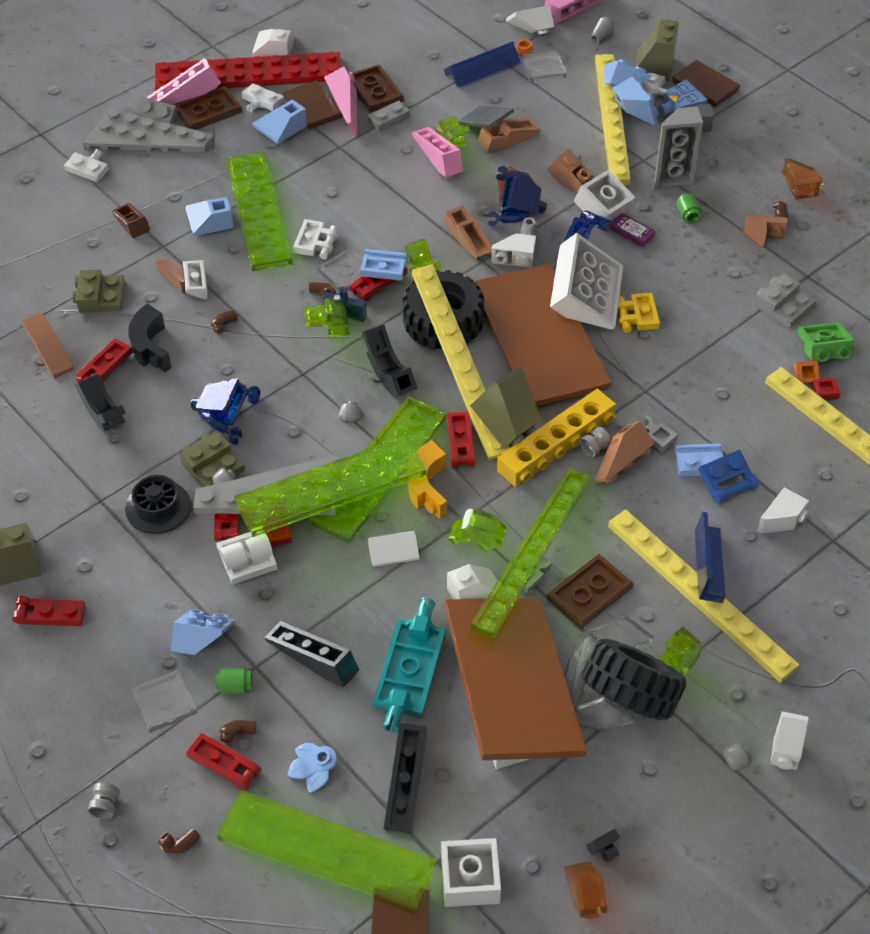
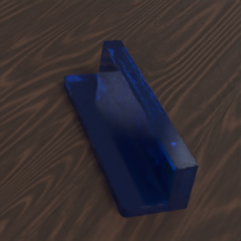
M512 41L453 64L443 70L446 76L452 74L456 86L460 87L516 65L521 61Z
M702 512L695 529L699 599L723 604L726 595L720 528L708 526V513Z

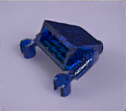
M505 166L498 167V172L503 174L496 173L495 178L498 181L505 180L499 213L502 214L498 215L496 212H490L488 217H494L496 220L488 221L487 224L495 226L501 221L502 224L523 222L525 218L536 215L537 212L543 214L547 208V203L540 200L541 187L535 184L531 176L526 172L508 171Z
M584 210L580 217H574L563 243L576 233L588 240L594 227L607 232L608 230L605 229L606 224L612 221L589 210Z
M225 379L221 382L205 386L200 398H193L191 400V408L199 413L203 422L222 434L224 432L228 434L230 443L237 445L238 438L234 435L242 438V431L239 427L229 428L228 426L234 424L247 395V400L250 403L257 404L259 402L260 389L257 386L246 388V385L240 383L238 379Z

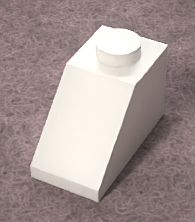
M784 487L762 515L757 532L764 534L794 530L799 522L803 524L809 514L807 510L809 500Z
M787 712L781 713L773 740L771 765H776L781 769L797 770L802 755L809 717Z

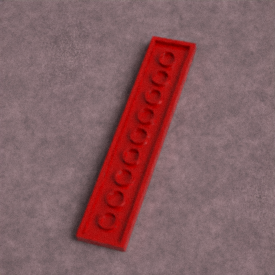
M332 51L207 60L221 82L216 89L224 86L226 88L249 87L252 84L271 86L310 83L316 80L318 82H326L325 76L341 68L340 52ZM201 60L155 63V91Z

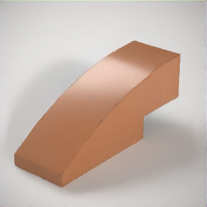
M531 118L502 120L499 122L498 127L482 128L477 141L487 152L498 151L533 137L541 129Z
M464 205L445 213L443 221L456 240L471 256L478 259L492 253L491 243L476 218L470 217Z
M42 312L22 320L25 333L33 343L37 354L53 378L74 370L62 344Z

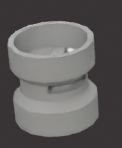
M597 427L591 431V435L582 437L579 443L587 456L595 457L600 453L601 449H606L609 446L611 437L604 428Z
M97 783L92 792L94 798L90 801L87 811L93 817L111 819L115 813L114 803L119 798L120 790L112 784Z

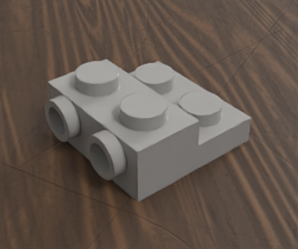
M783 273L780 277L775 275L770 280L767 288L762 286L758 290L755 307L790 328L815 306L816 300L799 290V282Z

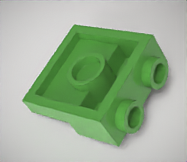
M840 322L798 327L797 335L804 342V352L811 361L824 362L832 358L847 359L849 356H854L855 340Z

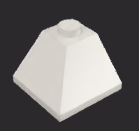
M550 5L518 11L506 18L507 23L530 33L538 32L539 35L549 33V30L554 27Z
M282 29L259 31L252 57L290 55L295 34L290 30Z
M468 564L447 572V590L453 599H508L491 569Z

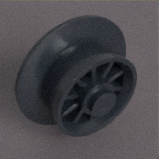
M147 476L138 481L133 487L132 493L125 505L126 517L129 523L139 531L151 534L168 532L181 525L189 515L191 508L190 497L182 486L167 476Z

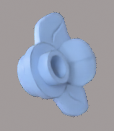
M305 743L295 749L299 758L290 765L288 776L293 779H306L308 791L313 793L321 789L328 782L329 771L333 770L337 763V754L329 746L318 747L314 743ZM324 755H327V759L323 762H320V759Z

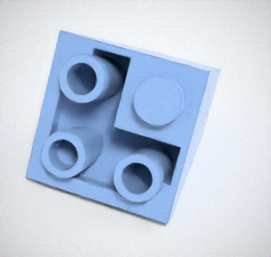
M620 59L605 64L604 84L614 88L632 76L637 82L643 83L650 80L652 75L647 74V70L641 67L634 68L630 66L628 61Z
M632 76L613 88L616 101L625 112L654 126L658 125L656 117L658 112L653 106L655 100L650 92H645V88L640 81L637 82Z
M292 99L252 124L261 133L279 144L307 127L306 110Z
M227 197L185 207L193 236L233 228L232 213Z
M190 610L173 622L170 651L195 655L235 625V620L228 619V616L225 614L208 616L204 615L203 611Z

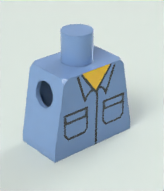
M684 80L664 93L663 104L659 105L658 111L661 116L671 115L677 108L707 104L708 99L688 80Z

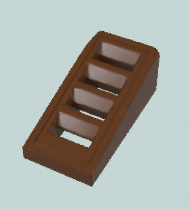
M131 203L122 205L112 211L113 215L132 238H136L150 230L146 217Z

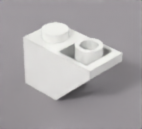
M516 233L492 245L491 263L532 268L536 236Z

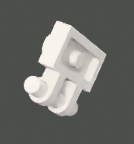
M305 219L293 246L294 253L314 256L315 251H320V258L327 259L328 255L332 253L333 242L337 240L338 227L332 225L330 229H326L324 222Z

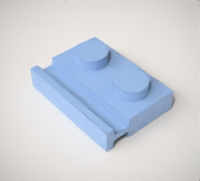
M365 249L360 276L402 281L407 253Z
M721 443L675 445L674 450L679 477L702 476L698 469L700 466L723 457Z

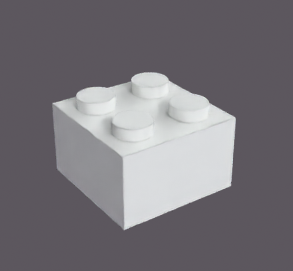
M608 169L582 185L574 202L602 229L613 222L621 213H627L636 197Z
M496 838L441 841L445 907L500 904L501 885Z

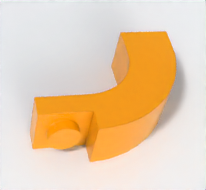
M431 440L420 447L410 459L407 469L408 494L417 510L425 506L429 513L442 519L447 515V500L430 485L429 481L433 476L446 468V453Z

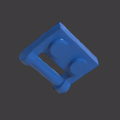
M740 449L698 468L717 504L748 488L752 490L759 486L757 477L752 474ZM740 475L744 479V481L723 490L718 486Z

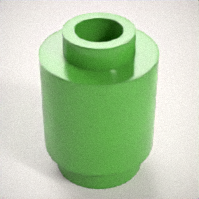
M691 193L681 195L676 205L683 220L690 224L699 221L702 211L695 195Z
M221 668L220 673H216L215 687L220 689L221 694H245L246 691H252V671H246V668Z

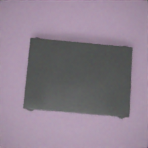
M479 106L458 120L457 124L492 128L511 115L514 109Z

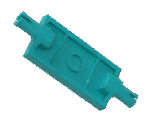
M427 598L420 599L417 614L408 621L398 619L372 702L373 708L388 711L383 724V729L390 732L391 726L393 727L392 733L399 731V724L403 714L422 718L446 635V628L437 627L432 623L431 615L436 603L430 598L427 604H425Z

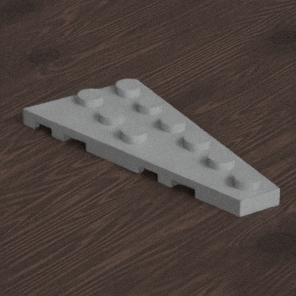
M109 108L82 144L84 149H91V146H100L102 150H108L109 147H120L121 150L151 151L152 148H161V151L169 152V149H180L182 152L205 153L213 142V135Z
M339 455L197 488L193 506L194 513L336 515Z

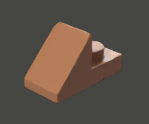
M746 214L743 232L760 246L764 247L766 237L784 238L787 218Z

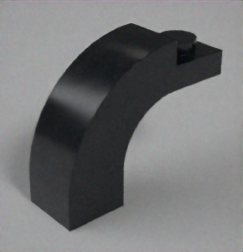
M145 304L140 308L129 323L128 336L134 358L141 366L145 367L150 363L153 367L167 372L171 368L169 353L151 341L155 335L165 328L163 314L149 304Z
M381 324L362 332L369 351L366 352L369 361L387 391L394 396H400L417 389L411 367L403 366L396 357L385 326Z
M99 374L75 383L88 412L101 430L107 431L125 423L123 415L126 412L123 406H117L112 401Z

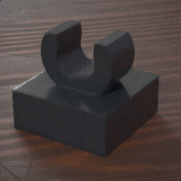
M614 828L588 843L586 847L591 855L600 850L602 858L605 862H608L619 855L617 848L612 843L620 839V836Z

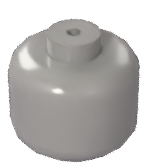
M348 402L341 405L338 418L341 421L355 423L360 420L362 410L355 402Z
M220 468L213 475L212 482L213 484L235 480L236 474L231 469Z
M735 743L724 749L723 757L730 768L740 770L749 766L750 760L748 757L751 754L747 747L743 748L739 743Z

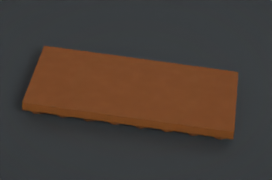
M551 264L473 281V283L476 282L479 285L480 290L483 292L484 315L510 371L520 366L522 367L536 406L588 394L596 389L604 390L611 388V381L581 322L566 318L550 307L555 280V272Z
M541 598L446 599L444 607L481 759L511 760L585 757L587 749Z

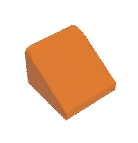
M818 361L796 362L793 365L796 378L803 384H811L813 380L820 379Z

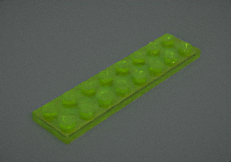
M255 152L226 157V164L252 271L292 265V256L265 153Z
M408 396L338 482L336 515H311L309 518L310 525L349 544L408 469V464L414 453L424 444L428 443L445 422L446 413Z
M406 436L234 496V501L251 536L255 537L426 476L427 470Z
M243 790L239 791L217 833L218 840L370 896H377L413 911H417L437 866V859Z

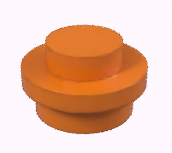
M520 40L515 46V52L523 57L533 53V45L529 40Z

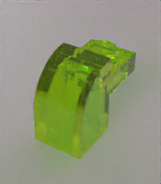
M456 116L439 121L434 127L439 135L457 148L468 145L465 137L470 132L467 124L460 126Z
M422 238L405 245L410 264L407 265L411 274L412 269L433 264L435 271L443 272L440 261L432 259L426 239Z
M324 298V305L303 307L306 329L327 326L329 338L350 335L347 312L342 302L336 299Z
M470 509L466 510L463 519L453 522L448 540L453 545L473 540L483 551L502 546L507 527L489 512Z
M682 626L665 642L666 651L657 659L672 666L681 674H686L701 654V642Z

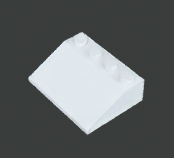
M576 233L560 245L550 307L566 318L613 330L616 326L623 265Z

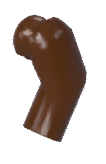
M783 201L774 203L773 208H776L774 212L777 213L774 217L788 218L787 204Z
M309 283V293H320L322 296L326 292L336 294V290L329 283Z
M235 309L220 313L211 321V327H213L215 333L224 331V323L238 320Z
M234 720L221 726L219 739L221 742H232L234 739L233 734L235 733L255 735L257 724L254 721Z
M191 828L181 838L172 837L169 833H164L159 837L158 843L160 844V849L165 853H184L201 837L194 828Z

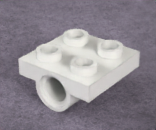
M261 528L216 543L217 550L232 585L278 570L269 539Z

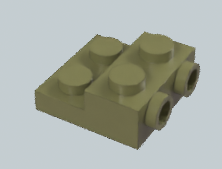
M80 270V276H75V287L78 289L73 291V303L77 304L79 312L121 311L125 283L124 275L103 276L101 270Z
M218 431L213 434L206 433L202 436L200 442L195 445L187 444L182 449V452L179 453L182 466L201 487L214 485L212 477L220 468L231 469L236 475L245 470L244 463L231 451V445Z

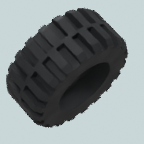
M436 270L450 307L457 309L453 314L466 344L471 342V339H475L483 327V292L476 282L473 283L470 277H464L460 272L452 273L451 270L439 272V270ZM413 280L412 284L408 285L403 294L404 328L413 340H418L420 345L424 347L428 345L430 349L435 350L436 348H442L419 290Z
M607 638L596 642L582 672L583 681L598 694L637 714L645 715L648 718H655L656 720L665 721L673 716L687 686L686 678L672 666L637 648Z

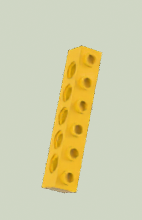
M599 389L594 390L498 456L497 472L515 488L521 483H526L538 471H543L551 462L562 458L568 450L579 446L582 437L591 435V431L597 427L610 424L615 418L616 403Z

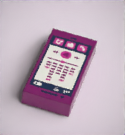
M623 213L610 224L612 231L642 247L655 236V230Z

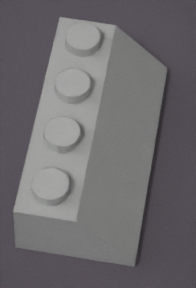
M698 107L677 108L662 123L654 180L655 188L694 184L703 126Z

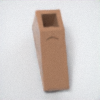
M570 148L556 158L547 169L561 185L576 194L582 185L595 178Z
M641 421L628 424L612 437L594 480L596 484L601 482L608 484L618 477L617 473L619 471L629 469L633 466V460L642 458L649 453L648 448L655 443Z

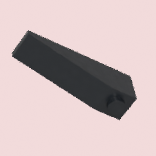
M279 621L264 637L267 642L322 678L339 686L345 687L360 670L350 649L282 621Z
M399 724L384 830L404 833L411 832L428 733L426 726Z

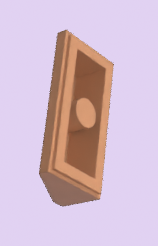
M175 259L156 260L157 271L182 293L186 291L184 267Z

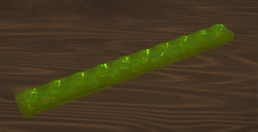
M571 468L567 469L471 623L472 631L494 639L587 486L590 475Z

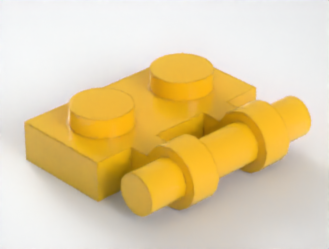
M652 292L631 294V300L625 301L622 296L619 297L617 313L620 314L619 324L625 333L632 331L631 325H637L638 331L659 329L660 321ZM628 311H633L634 314L628 315Z

